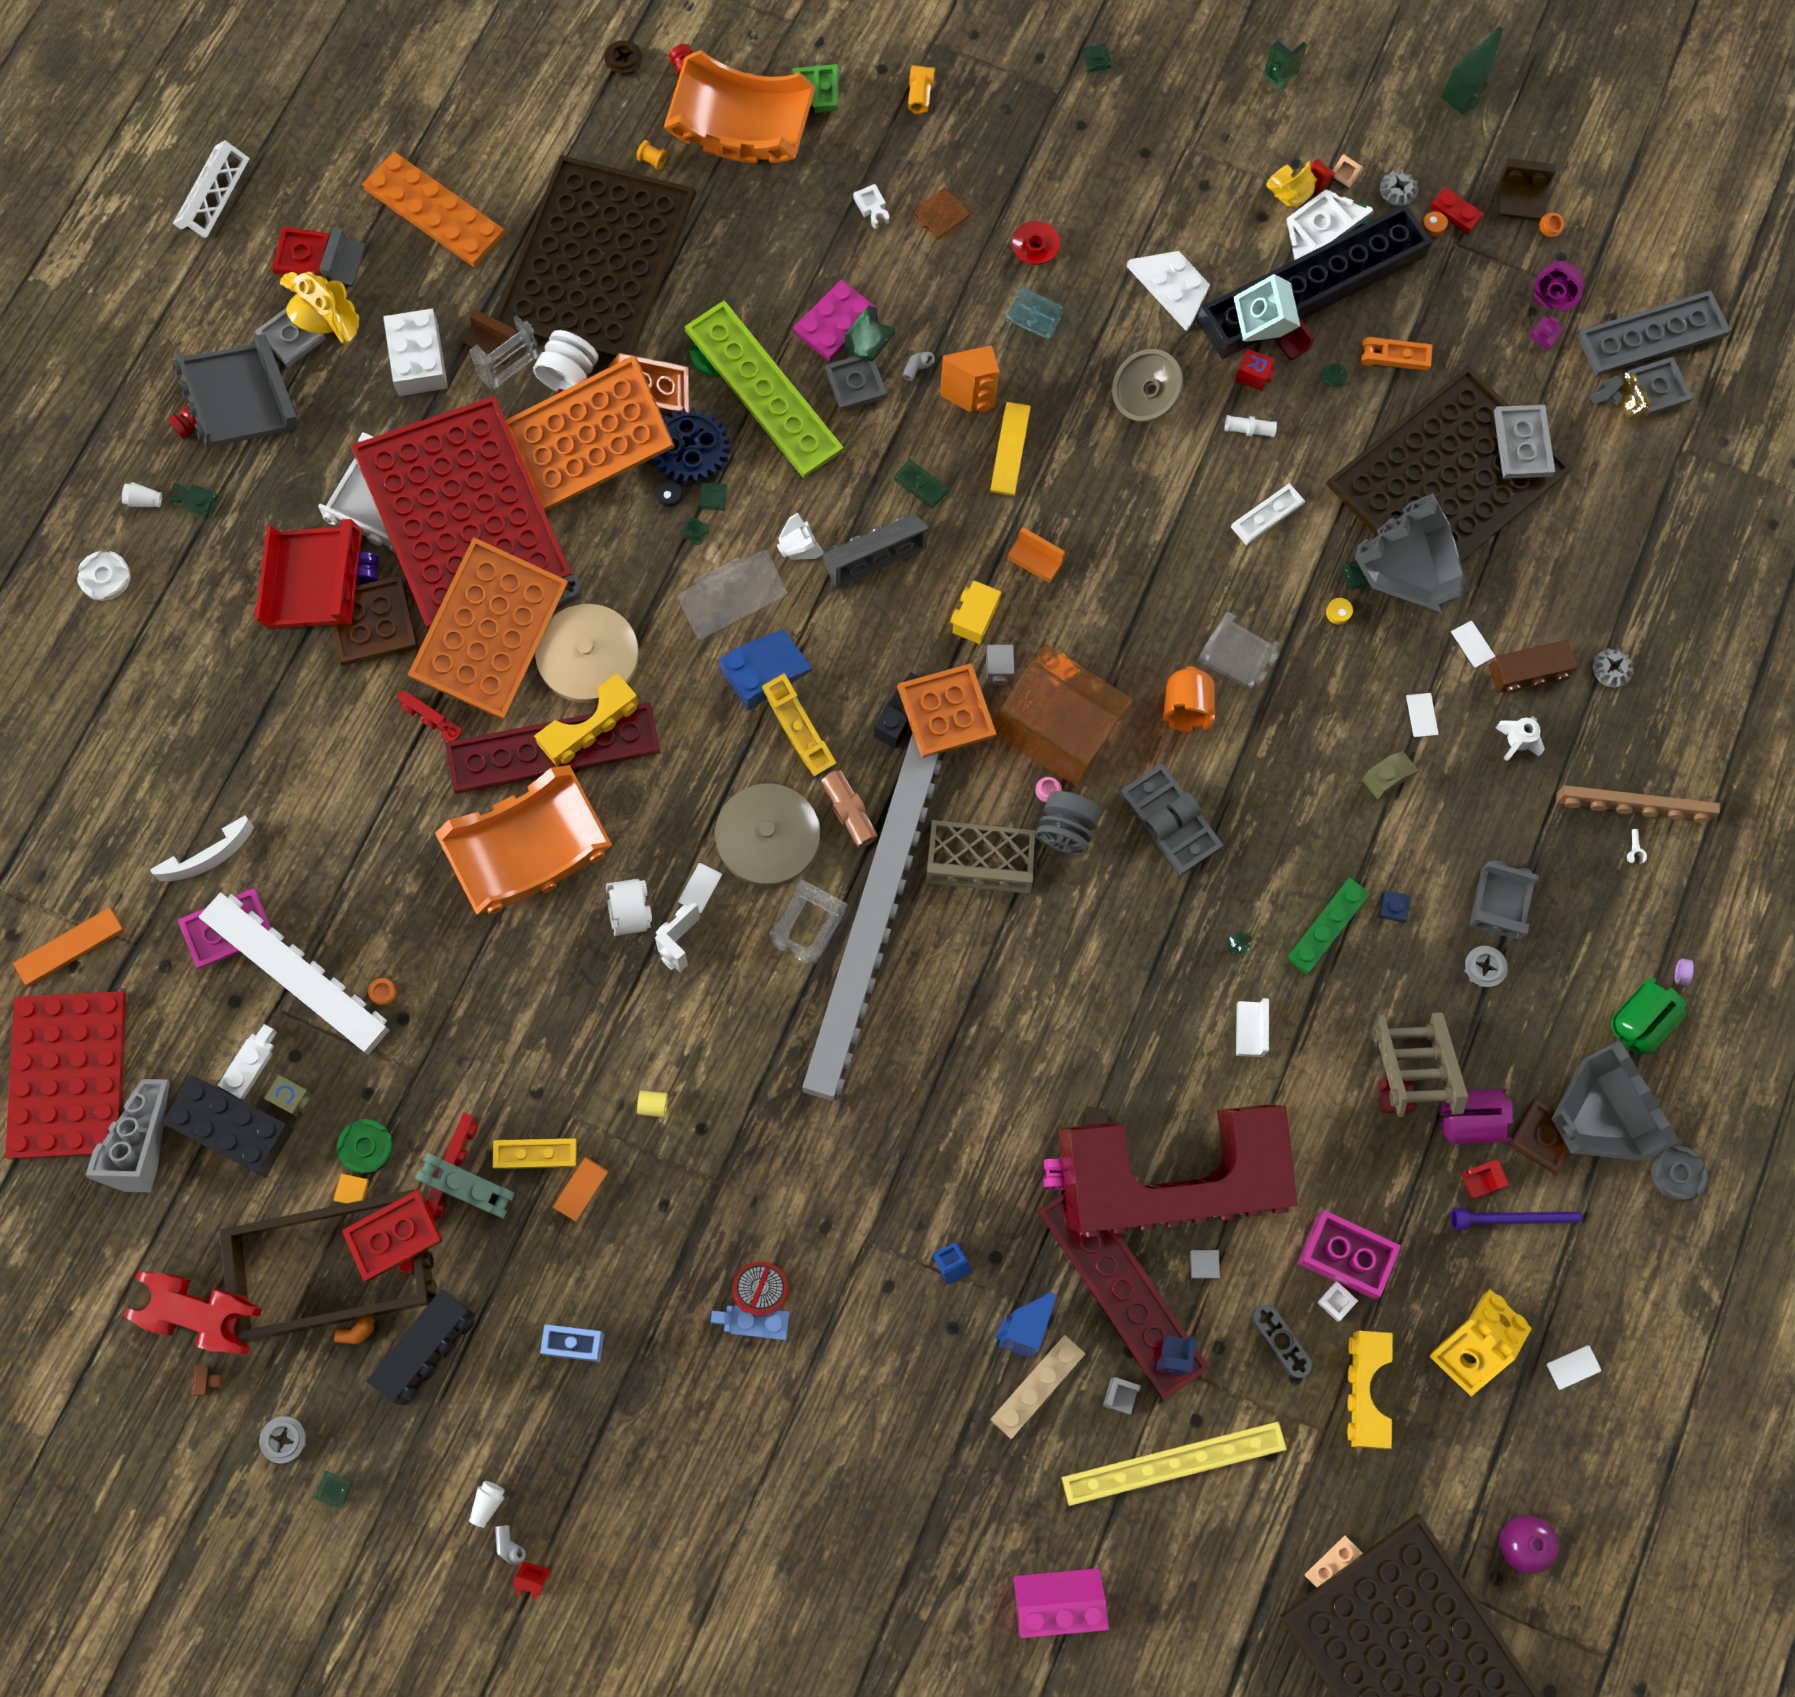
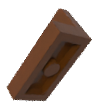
M474 309L469 316L472 328L463 340L464 345L503 365L507 364L520 344L517 330Z

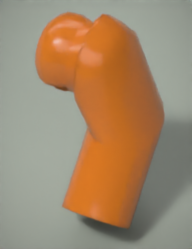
M372 1317L363 1318L352 1329L337 1328L334 1341L348 1344L363 1343L373 1333L375 1320Z

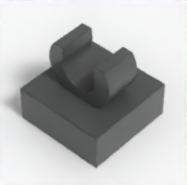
M1618 376L1603 381L1588 398L1593 404L1603 401L1608 408L1614 403L1618 405L1624 399L1623 395L1617 391L1623 382Z

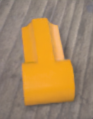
M911 65L908 109L914 114L928 112L930 91L933 90L935 68Z

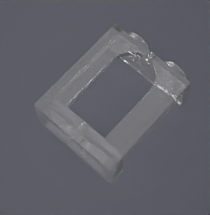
M517 315L514 317L518 333L487 355L478 345L469 350L477 375L492 391L539 357L536 349L538 344L533 337L535 332L532 326L527 321L522 322ZM523 346L528 350L523 357L497 375L495 370L497 365Z
M800 879L796 886V893L774 931L771 930L769 933L770 940L773 941L772 944L782 951L787 949L796 953L795 957L804 963L809 964L811 961L817 964L847 911V903ZM808 901L830 914L811 946L805 948L790 940L789 933Z

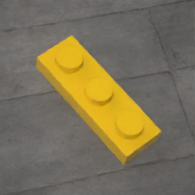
M576 1138L493 1140V1169L577 1167Z

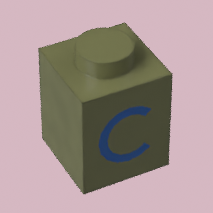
M278 1075L264 1099L299 1118L301 1113L305 1114L312 1103V1094L301 1086Z

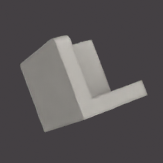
M1116 1377L1111 1378L1103 1406L1131 1415L1136 1394L1140 1391L1141 1385Z

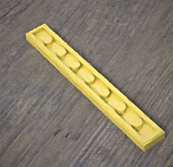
M1279 1422L1061 1478L1068 1505L1071 1506L1287 1449Z

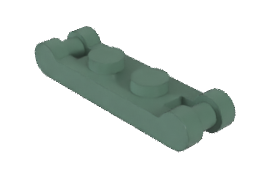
M426 1153L423 1160L425 1164L422 1171H418L415 1180L491 1215L504 1219L507 1212L505 1208L508 1201H512L515 1195L514 1192L452 1165L439 1157ZM435 1167L440 1169L437 1179L431 1176ZM492 1193L499 1196L495 1205L488 1203Z

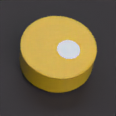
M1344 598L1333 599L1326 609L1327 618L1332 623L1338 625L1348 622L1353 613L1351 603Z

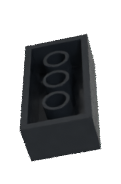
M192 1074L162 1122L171 1129L266 1178L294 1130L282 1121Z
M441 1289L366 1382L391 1403L402 1406L405 1402L409 1404L419 1393L420 1390L417 1387L424 1379L428 1381L438 1369L436 1366L438 1361L442 1357L447 1358L455 1349L457 1344L454 1342L460 1334H467L475 1323L473 1318L476 1314L453 1295Z

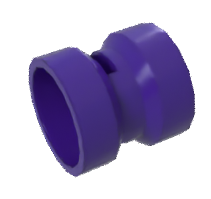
M360 552L356 584L361 585L378 581L376 568L379 566V557L376 554Z

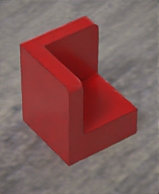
M1498 1159L1461 1173L1472 1199L1509 1185Z

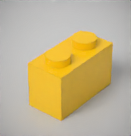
M973 580L970 588L965 587L960 601L963 604L960 610L955 609L950 621L953 624L952 633L981 644L1000 602L1001 591Z

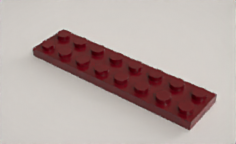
M651 702L637 705V709L631 715L623 716L616 721L613 729L606 733L603 731L595 737L596 740L592 745L587 748L582 747L575 753L571 761L566 764L561 763L557 767L570 765L574 771L661 753ZM594 713L557 721L563 724L577 725L590 719ZM553 721L455 740L453 742H445L454 793L459 794L539 778L550 768L556 767L537 744L534 736Z
M1065 1193L1037 1211L1162 1400H1165L1210 1369L1195 1348L1192 1373L1180 1376L1156 1371L1157 1360L1162 1355L1164 1338L1174 1336L1188 1339L1189 1337L1119 1233L1101 1230V1235L1084 1237V1234H1078V1231L1069 1228Z

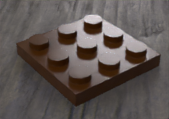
M401 575L357 585L352 624L332 625L341 666L418 648Z

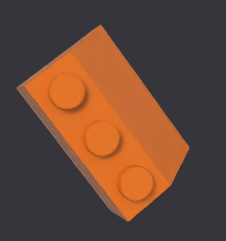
M992 345L943 356L940 384L941 397L971 413L977 411L986 412L991 408H995L1000 371Z

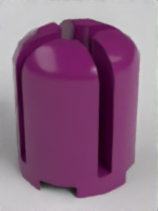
M1508 1089L1466 1090L1468 1099L1463 1114H1452L1450 1104L1441 1101L1440 1117H1447L1441 1122V1129L1446 1139L1453 1144L1511 1142L1512 1137H1507V1126L1513 1124L1511 1099H1505L1504 1097Z

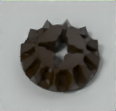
M624 40L611 44L604 55L607 69L610 68L614 74L618 72L623 76L628 72L633 74L636 68H640L641 61L643 60L640 48L633 42ZM619 54H621V56H623L624 58H627L628 63L624 62L623 60H620Z

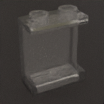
M1227 611L1201 651L1198 661L1251 691L1255 684L1260 686L1267 674L1264 669L1267 664L1272 666L1280 652L1276 651L1279 642L1275 640L1273 644H1270L1234 623L1236 616Z

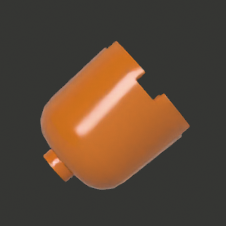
M1187 667L1176 671L1169 677L1165 692L1163 721L1167 720L1171 729L1193 732L1195 727L1203 726V730H1207L1213 726L1215 722V684L1208 673L1196 667Z

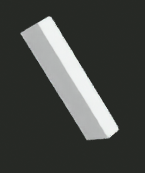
M1289 483L1232 523L1231 528L1248 545L1302 507L1305 500Z

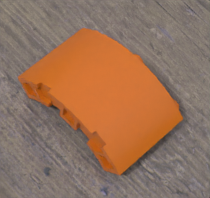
M702 50L686 56L664 129L687 144L692 141L703 146L702 151L729 160L747 163H758L759 159H769L770 163L789 161L796 158L816 86L800 72L781 77L758 76L730 68L716 61Z
M570 765L550 768L540 778L527 786L529 792L521 797L516 798L515 795H512L493 805V811L481 816L479 812H475L466 816L449 819L435 833L476 915L486 912L492 915L501 911L503 907L524 900L541 891L542 893H548L557 887V883L573 875L589 863L601 860L605 856L604 852L612 846Z

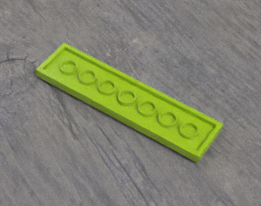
M725 300L685 326V332L803 478L843 452L844 447Z

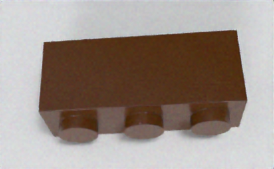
M1568 640L1498 655L1488 665L1497 692L1507 691L1508 694L1518 692L1526 686H1531L1532 688L1541 687L1552 680L1556 682L1566 681L1571 678L1570 675L1577 669Z

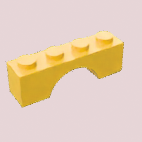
M618 673L597 688L599 704L596 712L590 719L577 725L563 724L554 720L534 735L537 744L556 767L561 763L566 764L571 761L578 750L592 745L596 740L595 737L603 731L605 733L610 731L616 725V721L623 716L631 715L637 709V705H639L637 695Z
M1357 1331L1353 1333V1337L1349 1338V1354H1353V1366L1350 1365L1348 1370V1380L1352 1383V1394L1348 1396V1410L1352 1411V1423L1348 1424L1347 1436L1348 1440H1352V1447L1392 1448V1419L1380 1413L1374 1406L1370 1396V1382L1374 1373L1381 1366L1392 1362L1393 1333Z

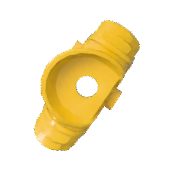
M295 272L283 275L280 285L297 293L289 301L286 308L287 315L292 323L305 331L317 334H327L334 331L343 344H348L353 340L359 327V315L356 314L352 302L346 300V289L343 283L335 280L328 282L325 277L317 276L313 272L302 273L299 276Z

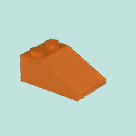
M619 353L609 364V368L631 356ZM636 357L661 415H672L673 410L680 415L682 408H685L686 413H689V367Z

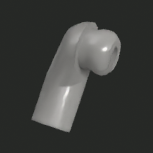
M510 1525L495 1527L497 1554L510 1564H520L525 1559L526 1552L524 1548L511 1541Z

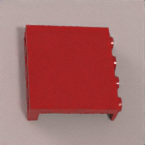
M341 519V527L278 531L272 525H267V532L264 537V555L261 560V578L258 583V600L254 610L255 620L267 629L352 624L363 529L352 519Z

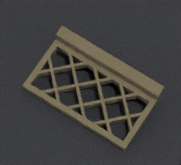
M932 820L926 884L1030 894L1033 883L1036 830ZM936 829L948 830L952 836L945 842H942L936 836ZM965 832H973L978 839L968 845L961 835ZM992 834L1000 835L1004 842L994 847L987 838ZM1017 837L1029 838V845L1020 850L1013 840ZM955 840L965 848L957 855H954L947 848ZM981 842L990 850L982 858L973 850ZM1007 845L1016 852V855L1008 861L999 853ZM941 850L950 858L946 863L933 862L934 855ZM969 853L977 862L971 866H964L958 859ZM993 855L1002 863L997 869L990 868L985 863ZM1021 858L1027 864V872L1016 871L1011 864Z

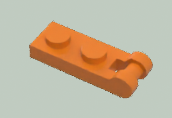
M1374 337L1363 339L1362 348L1365 352L1362 354L1361 363L1365 366L1383 365L1429 371L1431 367V344ZM1374 350H1381V354L1374 353Z

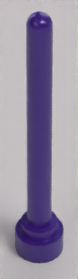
M1453 1208L1451 1211V1224L1454 1230H1467L1473 1224L1579 1223L1583 1219L1580 1212L1472 1213L1467 1211L1466 1208Z

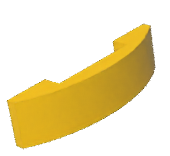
M1006 402L990 492L1015 496L1031 407L1029 405Z
M785 673L762 686L763 691L774 713L812 775L815 776L836 764L825 742L820 739L798 701L797 694Z

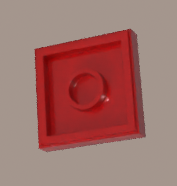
M282 227L272 266L273 273L284 275L295 272L299 276L302 273L313 272L317 276H322L319 268L331 234Z

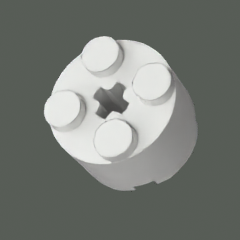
M632 879L606 883V893L610 894V899L607 903L614 936L647 931V928H651L650 906H645L644 904L647 896L645 880Z

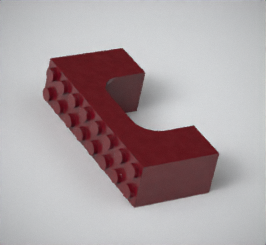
M1264 1104L1217 1110L1221 1159L1216 1169L1203 1178L1141 1185L1131 1173L1124 1124L1109 1122L1058 1128L1069 1228L1078 1231V1234H1084V1237L1101 1235V1230L1111 1231V1233L1128 1232V1227H1138V1230L1154 1229L1157 1223L1165 1224L1166 1227L1182 1225V1220L1192 1221V1223L1209 1222V1217H1219V1220H1230L1236 1218L1235 1214H1246V1217L1261 1216L1262 1210L1272 1211V1213L1289 1212V1207L1298 1206L1286 1106Z

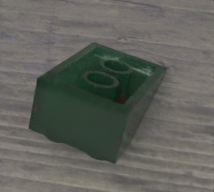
M1500 26L1453 68L1441 98L1462 115L1469 108L1474 109L1481 101L1480 94L1488 85L1486 81L1491 72L1503 32Z

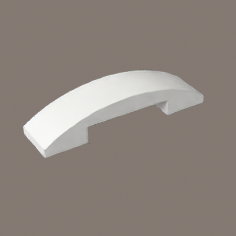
M243 816L222 828L226 836L225 839L183 863H180L173 856L150 869V871L159 881L182 880L204 873L234 854L250 836L254 826L246 816Z

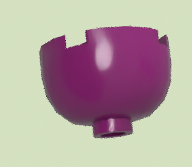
M1567 261L1553 262L1546 265L1535 279L1534 296L1538 303L1548 310L1552 311V307L1561 309L1560 312L1570 310L1577 305L1582 297L1585 287L1584 276L1573 263Z
M1532 1515L1517 1516L1507 1521L1500 1531L1498 1542L1505 1562L1514 1570L1525 1574L1542 1573L1550 1568L1558 1557L1560 1547L1558 1536L1552 1526L1543 1519Z

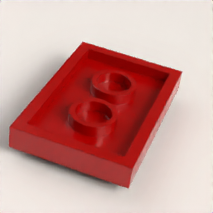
M419 1190L408 1194L342 1230L365 1282L377 1278L443 1242L423 1195Z

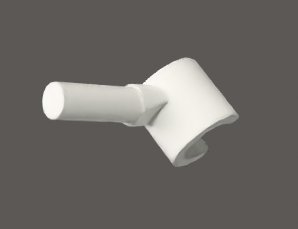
M1632 829V851L1627 854V860L1633 863L1635 860L1634 854L1637 853L1640 858L1639 863L1641 864L1646 861L1647 854L1643 849H1640L1638 829Z

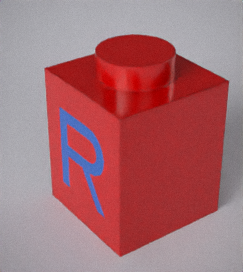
M1247 349L1235 381L1262 391L1265 383L1270 384L1276 371L1272 369L1275 359Z

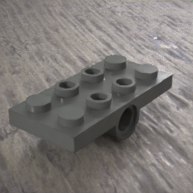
M1163 763L1120 790L1119 794L1180 876L1223 848L1224 845L1202 817L1201 808L1196 799L1190 793H1185Z

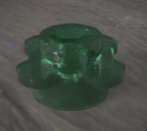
M691 517L687 519L684 529L680 531V537L692 541L694 545H701L703 543L702 538L710 530L709 525L703 524L701 520Z

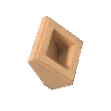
M1343 154L1332 170L1336 173L1333 178L1350 188L1364 168Z

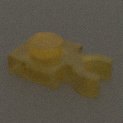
M1625 373L1627 382L1625 385L1623 382L1618 390L1622 391L1624 397L1620 405L1626 418L1633 420L1651 408L1652 405L1643 385H1636L1635 375L1633 373Z

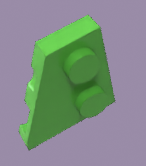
M838 64L793 68V74L800 72L816 86L811 102L815 113L839 111Z

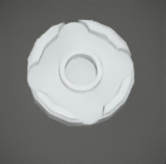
M94 552L87 556L78 568L77 581L86 595L95 600H112L120 596L128 587L131 579L130 568L125 560L115 552Z

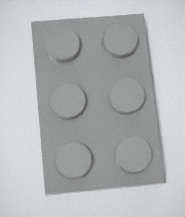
M1545 405L1496 407L1494 417L1503 479L1552 477L1555 474V466Z

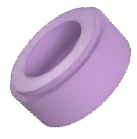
M1680 959L1675 969V982L1677 985L1689 986L1693 976V961Z

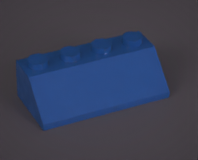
M1051 1292L1015 1310L1011 1316H1006L1002 1323H1000L995 1339L1000 1340L998 1347L1028 1358L1038 1352L1057 1294Z

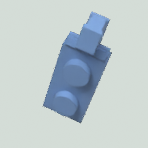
M734 1305V1307L727 1306V1312L712 1311L711 1323L725 1325L724 1332H730L733 1335L786 1341L790 1312L778 1310L772 1315L758 1317L749 1312L747 1314L737 1305Z

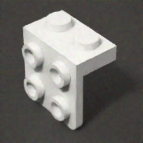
M692 902L689 906L687 904L683 905L675 914L677 917L670 924L666 922L656 931L657 936L655 940L658 951L662 955L661 960L669 969L676 968L680 973L688 966L685 952L675 942L700 919L699 908L695 902Z

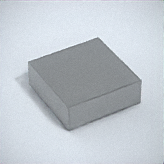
M1219 1250L1190 1251L1191 1279L1220 1278Z

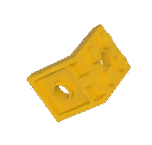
M1489 1289L1482 1295L1469 1319L1435 1348L1429 1357L1470 1396H1473L1516 1359L1532 1328L1528 1325L1525 1318L1516 1314L1500 1295L1495 1294ZM1469 1353L1473 1355L1476 1363L1467 1362L1463 1354Z

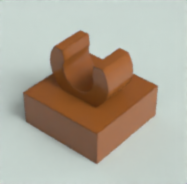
M194 1366L191 1396H204L206 1387L219 1388L221 1375H207L208 1366Z

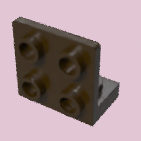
M1508 158L1500 174L1498 215L1541 221V218L1547 214L1548 185L1556 172V164Z

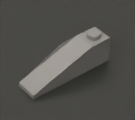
M141 1079L124 1104L125 1110L117 1122L113 1121L108 1128L110 1132L103 1143H98L93 1150L86 1172L87 1178L124 1192H151L159 1163L164 1127L162 1122L165 1119L170 1084L168 1080Z

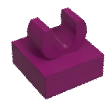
M1543 316L1531 332L1529 338L1550 350L1564 330V327L1560 326V321L1551 316L1549 319Z

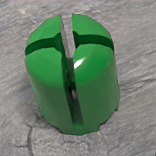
M1654 978L1645 979L1611 1017L1610 1027L1616 1039L1621 1040L1622 1045L1628 1050L1641 1055H1650L1656 1052L1689 1015L1684 1009L1687 1005L1685 1000L1674 989L1670 988L1666 991L1654 984L1657 980Z

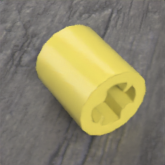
M640 1090L637 1114L665 1117L668 1093Z

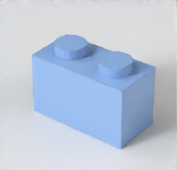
M545 1325L540 1353L544 1356L600 1362L604 1333L596 1330Z

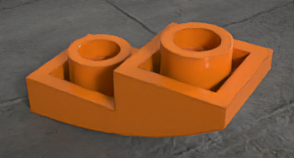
M585 1157L553 1208L576 1222L608 1173V1170Z

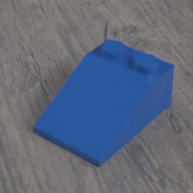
M784 629L744 644L719 659L721 673L748 711L767 699L762 688L764 684L784 673L789 682L793 683L812 671V667Z

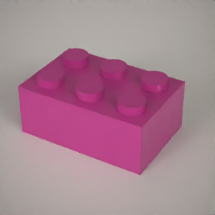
M1323 1210L1317 1214L1297 1264L1374 1300L1381 1297L1401 1245Z

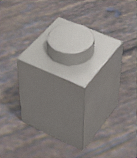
M1013 645L987 646V683H993L997 686L1012 683L1014 677Z

